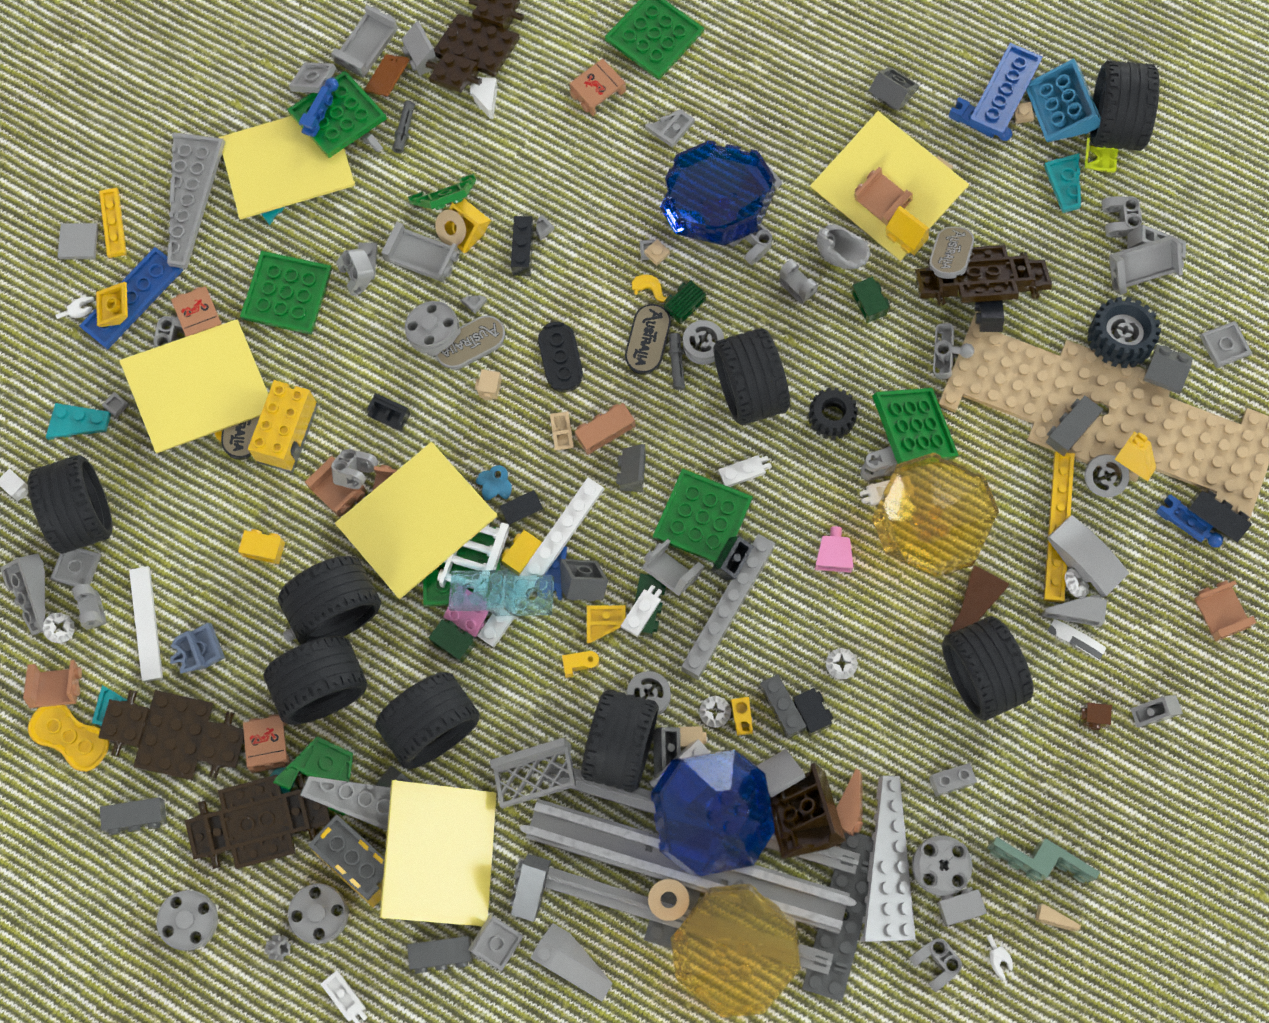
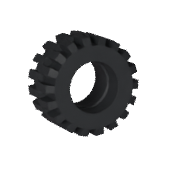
M831 387L826 388V392L821 390L819 395L814 396L809 409V424L812 423L811 428L813 431L817 430L816 434L819 436L823 434L825 439L830 436L831 440H835L836 436L839 439L843 438L844 434L848 435L850 433V429L854 427L858 412L857 403L855 400H852L853 396L851 394L846 395L845 390H842V392L838 391L839 388L836 387L834 390H831ZM831 406L837 407L843 412L844 417L837 421H831L824 417L822 410Z

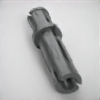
M412 101L404 102L398 130L394 134L396 138L392 150L396 153L401 154L404 152L405 142L409 137L408 130L415 103Z
M671 333L668 335L670 350L668 352L669 356H671L673 389L682 390L685 388L682 363L683 349H681L680 334Z

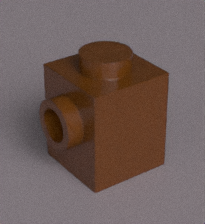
M1086 703L1084 708L1081 707L1080 719L1083 720V726H1088V729L1091 730L1108 728L1111 725L1112 705Z

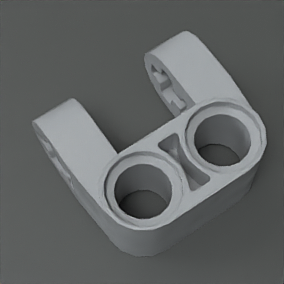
M1133 196L1108 197L1101 201L1103 212H1119L1120 222H1112L1105 225L1107 237L1128 236V232L1141 226L1142 216L1140 203L1137 198Z
M748 218L743 221L725 239L732 247L744 238L753 246L744 257L750 265H754L772 246V234L755 218ZM752 227L755 230L749 231L747 228ZM763 239H764V240H767L768 242H767V243H761L760 240H763Z
M363 249L343 251L336 264L341 273L347 272L350 277V281L347 284L350 295H359L365 291L373 279L374 271Z
M793 259L788 260L781 267L780 283L799 303L803 304L817 292L818 284L812 278L808 279L799 270V265Z
M164 316L158 320L154 336L155 347H159L163 342L170 343L176 341L177 333L184 332L178 317ZM172 325L169 329H164L165 326Z
M889 446L868 454L860 474L863 479L872 481L897 473L902 465L897 464L892 448ZM868 469L869 471H872L873 473H872V475H870L869 473H866L865 471Z
M353 449L343 450L331 465L333 483L351 489H360L366 481L364 474L360 471L373 472L374 466L378 465L377 458L372 454Z
M81 584L72 588L74 599L77 601L80 611L79 619L81 626L89 630L106 624V617L98 591L89 584Z
M941 938L929 942L908 958L916 967L927 957L931 956L943 972L929 983L934 992H937L951 981L962 969L960 958L949 944ZM935 943H940L943 946L941 954L934 952L933 945ZM949 959L954 960L956 963L954 971H950L946 966Z

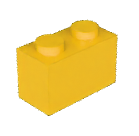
M251 529V531L244 530L238 552L242 557L279 564L285 542L280 538V535L275 533L265 535L256 529Z
M525 530L515 536L513 539L514 544L510 549L507 548L501 556L503 566L518 576L542 543Z

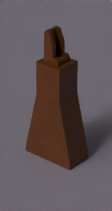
M974 565L969 574L960 612L948 634L979 621L1005 592L1009 583Z

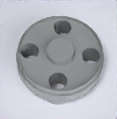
M429 301L418 305L410 312L405 322L406 337L412 347L430 356L438 355L442 350L449 347L461 332L459 320L455 312L447 304L439 301Z
M935 836L922 842L916 849L912 859V871L917 883L928 893L937 896L953 895L967 886L972 875V859L966 845L949 836ZM925 845H929L932 848L931 856H927L924 853ZM955 846L961 851L959 857H955L952 853ZM925 874H929L932 878L930 885H926L923 881ZM954 876L960 878L961 883L958 887L952 883Z
M319 883L306 886L297 892L288 909V920L292 931L298 938L311 944H325L337 938L344 930L349 915V907L344 896L334 887ZM319 888L321 895L314 899L312 892L314 889ZM341 905L343 913L340 916H335L334 909ZM301 911L303 915L302 920L295 922L294 915ZM319 929H323L325 932V936L321 940L316 938V933Z
M184 890L171 895L163 902L157 914V929L163 941L170 947L182 951H191L204 947L213 937L218 924V913L215 903L203 893L193 890ZM177 898H180L182 904L176 909L174 902ZM208 904L209 911L203 915L201 911L202 906ZM172 926L174 933L171 937H168L166 931ZM200 932L201 940L199 943H195L194 936Z

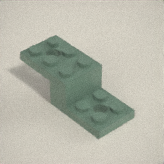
M999 837L994 838L987 846L992 856L997 859L1002 857L1008 861V865L1017 871L1021 869L1026 872L1025 876L1035 882L1048 878L1054 865L1064 872L1068 870L1081 883H1089L1096 880L1100 874L1098 870L1046 838L1038 842L1030 857Z

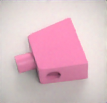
M830 527V536H822L815 570L852 573L850 538L842 537L841 527Z

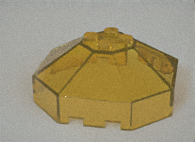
M936 453L897 464L872 517L885 554L935 578L973 566L999 513L986 477L978 472L975 474L966 470L967 467L954 461L949 462L942 459L941 455Z
M751 884L709 887L699 902L688 913L686 920L671 937L676 980L721 1017L764 1014L801 968L797 921L782 912L780 907L769 898H765Z

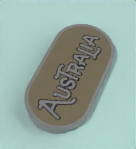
M952 226L942 229L937 235L930 257V270H933L936 276L945 279L956 278L959 274L963 275L967 270L974 246V235L963 227Z
M481 316L461 326L459 336L449 347L436 355V358L443 367L457 370L488 355L503 344L505 329L502 322L493 316Z

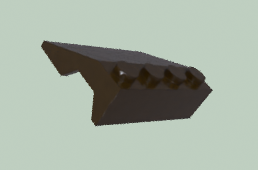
M816 763L811 764L809 772L805 773L806 778L772 798L763 787L780 854L783 859L827 850L846 841L826 773Z

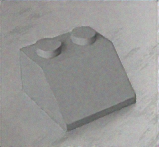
M417 21L402 38L404 46L401 48L405 57L409 56V64L412 70H416L418 75L421 76L433 70L426 68V62L429 60L437 63L433 46L420 22Z

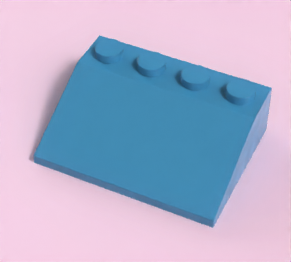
M1074 58L1031 80L1026 91L1047 142L1087 134L1099 128L1101 117L1083 73Z

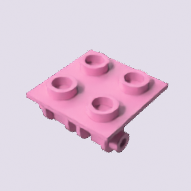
M459 585L443 617L476 637L479 630L485 625L483 622L492 604Z

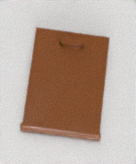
M385 54L364 89L365 93L388 97L410 59Z

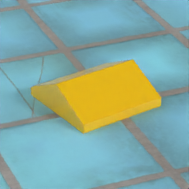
M126 282L96 292L98 327L120 325L128 317Z

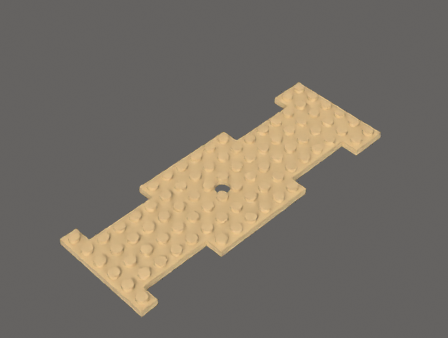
M975 313L963 344L968 343L974 347V354L970 358H963L960 354L958 355L952 369V376L948 379L939 401L940 407L956 413L961 398L965 397L1032 423L1033 426L1027 441L1056 451L1046 443L1049 437L1047 433L1053 426L1056 428L1059 426V419L1065 412L1069 414L1072 411L1070 407L1077 398L1081 400L1084 396H1087L1096 404H1105L1108 407V414L1099 416L1068 451V453H1075L1074 459L1088 464L1099 455L1109 454L1117 456L1134 431L1142 433L1151 442L1156 465L1155 471L1204 490L1209 488L1217 494L1215 498L1221 502L1225 499L1233 505V510L1238 513L1241 510L1251 517L1269 466V416L1247 408L1241 423L1233 422L1168 397L1170 390L1143 381L1146 369L1138 366L1131 368L1130 364H1128L1127 368H1121V364H1118L1116 367L1111 366L1112 362L1108 360L1107 363H1104L1102 361L1103 356L1097 357L1094 354L1095 350L1066 340L1059 356L999 332H979V324L975 323ZM1107 462L1106 466L1115 471L1112 474L1121 477L1118 466L1112 462ZM1129 470V480L1136 482L1139 475Z

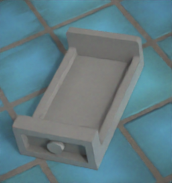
M368 5L364 7L365 15L340 50L334 48L331 53L335 63L363 78L398 30L393 16L385 15L378 8Z
M397 221L381 252L385 261L443 283L446 277L448 278L451 275L452 265L458 260L460 254L457 244L453 243L450 246L407 230L402 223Z
M1171 235L1110 254L1112 288L1122 295L1127 293V287L1170 273H1176L1178 276L1183 275L1182 268H1184V262L1181 251H1183L1181 241Z

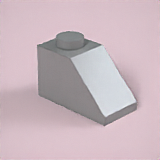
M1176 695L1163 696L1131 708L1137 728L1183 714Z

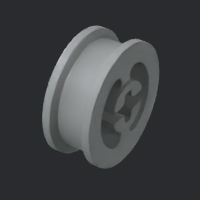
M699 320L690 324L683 334V351L690 361L701 365L715 362L713 352L715 343L712 342V336L716 341L724 339L721 328L707 320ZM691 342L695 343V349L691 346Z
M1109 454L1093 458L1086 466L1084 473L1088 488L1101 497H1113L1120 494L1129 482L1128 468L1114 460L1116 456ZM1107 462L1116 464L1121 473L1119 483L1116 486L1113 485L1117 478L1114 474L1109 476L1110 480L1108 481L1105 478L1099 480L1107 485V489L1098 488L1093 481L1094 469L1100 466L1097 477H1101L1104 475V471L1108 473L1115 472L1114 469L1106 466Z
M652 671L637 674L628 685L627 695L635 696V692L640 691V697L645 698V691L650 692L653 689V685H642V683L646 681L656 682L663 689V697H658L657 688L655 687L652 691L653 697L648 696L646 700L656 701L659 706L658 715L666 710L671 699L667 680L662 675Z

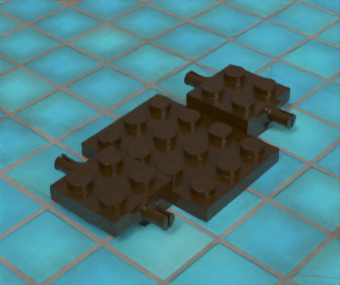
M469 0L468 3L470 5L477 6L472 13L473 18L457 14L434 48L435 56L441 60L438 63L429 60L426 62V68L434 70L429 77L430 83L462 93L468 84L471 85L473 83L480 86L482 78L476 77L479 72L495 77L520 40L518 33L507 30L513 19L521 22L524 19V14L516 12L520 5V0Z
M1005 245L973 247L966 272L963 275H957L953 279L938 277L929 267L915 269L920 299L936 298L939 306L945 304L944 297L958 296V291L961 303L1018 299L1019 292L1026 291L1031 292L1032 299H1037L1040 296L1038 291L1052 289V282L1045 260H1029L1027 252L1020 253V256L1008 257Z
M129 690L127 701L109 699L98 738L114 744L111 756L119 757L122 746L138 748L134 768L191 781L194 779L198 762L207 763L212 766L209 778L217 779L219 768H237L244 742V729L231 725L235 713L226 711L224 723L210 722L214 703L158 690L154 692L150 709L134 703L138 693L135 690Z
M304 774L296 776L298 788L282 794L281 786L273 783L278 775L220 789L218 794L222 810L208 812L206 800L198 802L200 814L195 818L185 820L193 860L202 857L211 858L212 869L220 868L218 855L231 850L235 869L296 854L292 833L300 831L309 832L310 841H312L317 836L316 829L327 825L331 821L328 806L300 795L305 785Z

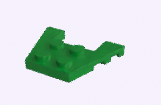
M473 173L459 178L460 183L424 195L422 191L408 196V200L412 205L429 209L435 208L436 210L446 207V204L451 202L454 204L459 203L471 191L476 182L475 175Z
M317 736L275 778L273 783L290 790L298 772L306 776L349 782L353 753ZM328 807V809H330V810H332V811H334V812H336V813H338V814H340V815H342V816L345 815V813H343V812H340V811H338V810H335V809H333V808Z

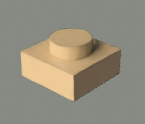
M1031 102L1019 103L1014 113L1015 124L1033 122L1034 114Z
M657 239L644 250V254L657 266L670 255V251Z

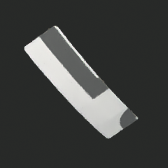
M1054 619L1048 629L1049 633L1080 648L1097 660L1101 659L1106 650V647L1059 620Z

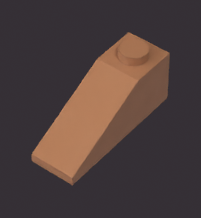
M858 769L855 770L836 807L843 833L845 832L851 836L859 833L863 826L862 774Z

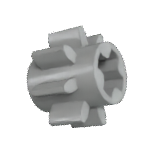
M272 935V940L266 941L265 952L269 955L268 959L283 961V956L289 955L291 944L286 941V936Z

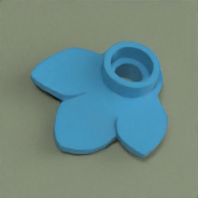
M496 465L490 471H483L478 475L476 483L483 485L482 495L484 500L493 499L498 494L506 500L510 497L512 485L507 479L508 471L505 467ZM497 471L501 472L500 478L495 477Z

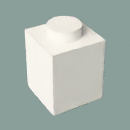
M8 469L0 477V487L17 502L27 496L28 485L11 469Z

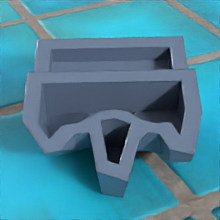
M206 623L193 631L182 633L175 637L171 644V647L177 649L178 652L170 657V664L181 662L180 674L207 668L225 658L212 623Z

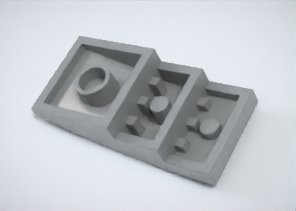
M1073 515L1069 516L1047 537L1068 568H1075L1085 583L1091 582L1101 597L1107 596L1129 574L1128 570L1103 541Z

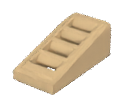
M1041 903L1038 905L1036 922L1074 932L1080 930L1081 925L1045 904Z

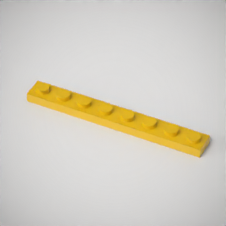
M1057 451L1054 453L1048 536L1071 515L1075 453H1067L1065 456H1062ZM1049 541L1047 543L1043 601L1063 603L1065 601V573L1067 565Z

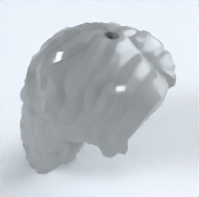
M832 224L827 225L818 232L816 239L821 257L830 264L852 270L862 267L869 260L871 253L868 242L847 229Z

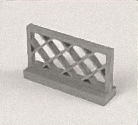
M560 738L490 760V766L494 770L500 807L503 809L576 787L577 784L570 751H572L570 742L565 738ZM565 754L566 761L562 767L554 763L558 756ZM545 760L549 764L542 773L536 767L540 761ZM553 765L560 769L554 779L547 776ZM528 766L530 770L525 778L519 776L518 772L521 767ZM508 771L512 775L505 784L501 781L500 773ZM534 771L541 774L536 785L528 781ZM563 772L569 774V783L561 784L558 782ZM515 777L523 780L517 791L510 787ZM545 777L553 781L548 789L543 790L539 788ZM526 783L534 787L529 795L521 794ZM509 788L515 794L511 800L505 801L504 795Z

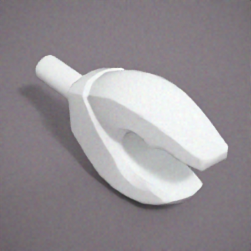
M81 297L74 300L66 307L67 311L56 314V318L59 319L70 315L71 318L87 316L93 308L85 307L82 309L81 307L94 301V297Z
M990 934L987 938L993 949L990 951L991 966L997 976L1005 981L1006 978L1000 963L1004 961L1009 970L1012 971V958L1002 946L997 947Z

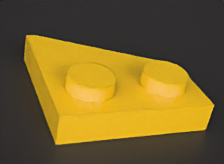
M587 605V643H592L621 628L626 618V605Z

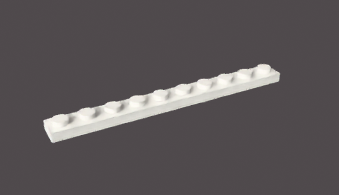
M589 477L585 480L477 635L479 638L492 647L496 646L602 494L604 487Z

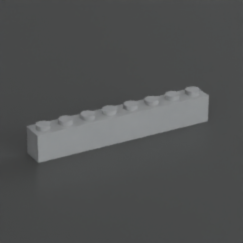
M760 534L752 544L754 548L739 575L729 583L681 666L682 672L698 681L775 548V542Z

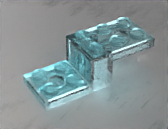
M508 570L452 571L448 609L450 611L488 610L495 616L552 615L554 576H514ZM469 586H473V593L466 595V589ZM532 591H537L536 599L530 600L529 594Z

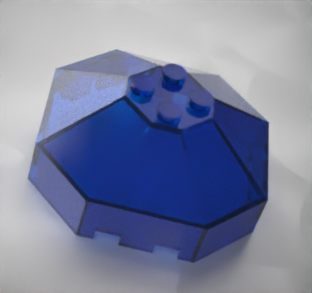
M708 140L675 155L674 165L672 169H669L665 177L667 193L660 209L676 235L725 246L759 230L776 191L774 175L759 151L751 149L750 152L741 151V147L726 144L725 147L718 146L715 141Z
M735 749L672 759L650 793L651 800L655 805L656 814H654L656 831H659L661 843H658L660 852L692 876L701 877L754 866L775 832L766 773Z

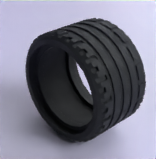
M1107 60L1102 64L1093 94L1094 103L1101 117L1099 128L1090 132V139L1095 147L1141 151L1148 145L1155 124L1160 88L1159 72L1154 64H1135L1133 62L1125 63Z
M758 328L753 331H747L744 334L741 333L716 341L713 347L715 365L724 397L736 423L743 426L750 422H756L759 419L762 420L787 412L790 406V395L786 375L778 350L769 332L763 328Z
M76 455L31 470L28 476V492L31 505L45 539L55 551L64 554L110 538L113 524L107 498L94 468L85 457Z
M352 556L334 557L307 568L283 586L277 599L292 631L301 645L323 637H344L370 621L377 614L381 605V599L361 561Z
M988 616L944 637L942 650L948 671L961 698L974 716L986 721L1031 700L1034 686L1028 664L1014 636L1001 620Z
M341 636L323 637L299 645L273 660L263 674L281 721L290 725L304 724L331 715L359 699L365 693L368 686L350 641Z
M441 672L419 681L392 700L378 715L375 727L390 750L393 751L401 766L414 769L431 762L464 739L478 724L480 713L453 674Z
M607 689L602 693L594 713L585 746L581 775L584 780L595 781V783L605 784L609 787L613 786L628 792L638 789L656 726L659 710L656 701L645 700V698L635 697L630 694L626 695V693Z

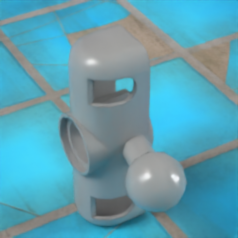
M941 323L935 329L933 372L938 379H948L952 376L954 354H960L963 358H970L974 354V347L968 343L963 344L961 347L954 346L953 325L951 323ZM937 332L942 334L941 340L938 339ZM943 350H948L947 353L941 354ZM935 367L940 369L939 373L935 372Z

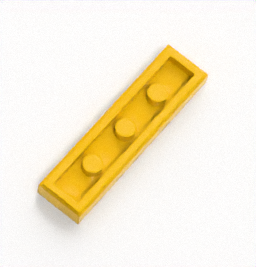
M117 187L100 190L99 195L107 256L112 258L127 255L119 190Z

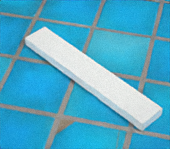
M150 567L131 569L129 572L141 678L143 682L163 679Z

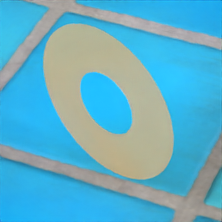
M444 210L438 215L435 228L439 239L450 246L453 243L459 245L464 240L466 234V227L462 217L453 210ZM447 221L455 223L457 230L454 235L446 233L444 226Z
M664 879L657 882L651 888L648 896L650 910L656 917L665 921L680 918L689 906V894L684 885L673 879ZM673 892L676 895L677 903L674 907L665 908L661 904L660 899L663 893Z

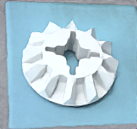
M1071 568L1065 573V583L1068 590L1077 598L1086 597L1089 593V585L1084 582L1076 569Z
M62 612L52 613L43 623L45 637L54 643L68 641L75 631L74 621H72L69 615H65ZM64 622L62 627L64 631L59 630L58 632L54 633L56 628L54 624H60Z
M839 648L833 650L827 657L826 668L834 678H850L857 670L858 662L856 656L849 649ZM841 656L844 662L848 663L844 666L843 671L840 665L833 664L839 662Z
M716 695L708 697L702 702L699 714L701 720L707 726L716 728L728 722L731 709L724 698ZM715 704H717V709L721 710V713H717L716 718L713 719V713L706 710H712Z

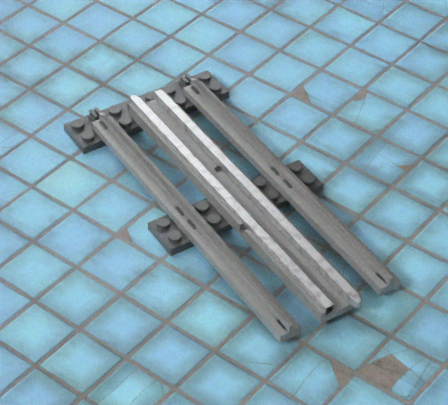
M553 765L547 776L554 779L556 776L551 775V773L557 775L560 769ZM576 768L573 769L577 786L569 789L679 821L674 839L656 836L640 829L541 799H537L530 826H520L521 831L526 833L525 838L659 880H676L686 888L689 894V906L680 918L665 921L652 913L648 897L552 867L549 868L545 888L648 919L650 921L644 941L679 952L684 951L690 932L807 968L802 990L842 1002L863 924V917L866 913L867 904L865 903V896L868 895L869 888L867 876L870 852H873L874 844L872 837L859 833L851 836L844 832L846 841L841 843L840 848L834 846L827 850L794 856L834 868L829 887L726 856V862L722 864L706 857L712 838H716L717 834L780 852L774 828L723 813L712 826H709L692 812L693 801L683 811L675 813L659 793L639 787L633 792H628L613 786L609 787L605 784H598L595 781H587L581 775V770ZM563 772L562 778L560 777L558 782L561 784L569 783V774ZM546 777L544 779L546 782H553ZM519 858L513 878L520 877V873L517 872L520 861L525 859ZM742 879L747 888L752 893H755L754 897L765 912L818 928L814 946L812 948L695 912L700 892L742 905V900L731 888L734 883ZM673 892L662 894L660 900L665 908H672L676 905L677 897ZM846 912V913H847V917H846L845 919H843L844 913Z

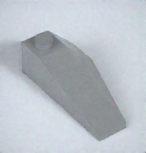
M39 553L19 557L0 567L8 591H13L16 597L14 599L16 606H21L23 610L22 617L32 636L43 632V623L45 621V571Z
M554 923L544 934L530 957L602 1002L613 984L569 932Z

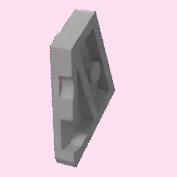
M679 109L671 115L661 117L655 123H647L645 129L673 148L695 123V119Z

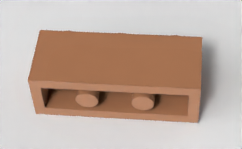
M624 403L620 405L615 404L605 414H598L593 418V421L578 426L575 436L586 454L589 455L635 428V420Z

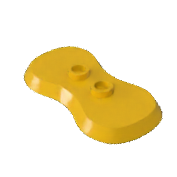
M66 705L39 707L32 715L28 724L29 736L35 743L56 749L65 757L68 764L78 771L86 772L97 767L109 749V741L98 738L100 728L79 722Z

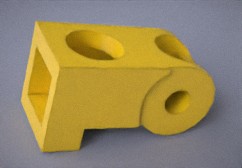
M593 651L562 655L565 678L573 677V671L584 669L593 671L599 666V657Z
M749 697L731 699L737 736L753 734Z

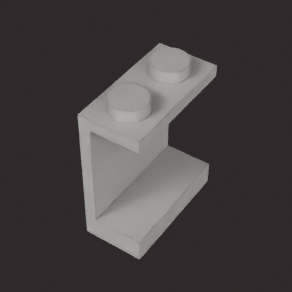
M667 539L662 544L658 543L653 552L650 550L644 557L646 562L642 569L679 596L698 579L705 566L698 562L688 570L665 552L671 542Z

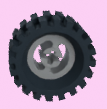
M1117 297L1115 301L1112 299L1108 300L1106 305L1103 303L1099 310H1097L1088 329L1089 335L1087 339L1091 341L1089 345L1091 350L1096 349L1094 354L1097 357L1103 356L1102 361L1104 363H1107L1109 360L1112 362L1111 366L1116 367L1118 364H1121V368H1127L1128 364H1130L1132 368L1136 367L1138 362L1142 364L1150 356L1160 338L1161 328H1158L1160 321L1159 319L1154 320L1156 313L1154 311L1150 313V307L1147 304L1144 307L1140 305L1142 301L1136 300L1134 303L1131 302L1132 298L1126 297L1125 301H1122V297ZM1117 328L1114 334H1112L1111 329ZM1131 336L1134 338L1133 342H1129Z

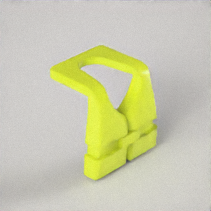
M1088 137L1084 167L1100 172L1115 173L1118 149L1089 146L1090 138ZM1089 152L1097 157V159L1088 163Z

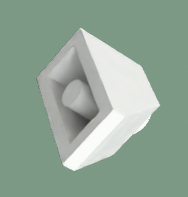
M478 77L482 78V83L480 86L471 84L470 94L473 95L475 103L490 119H493L498 89L496 78Z

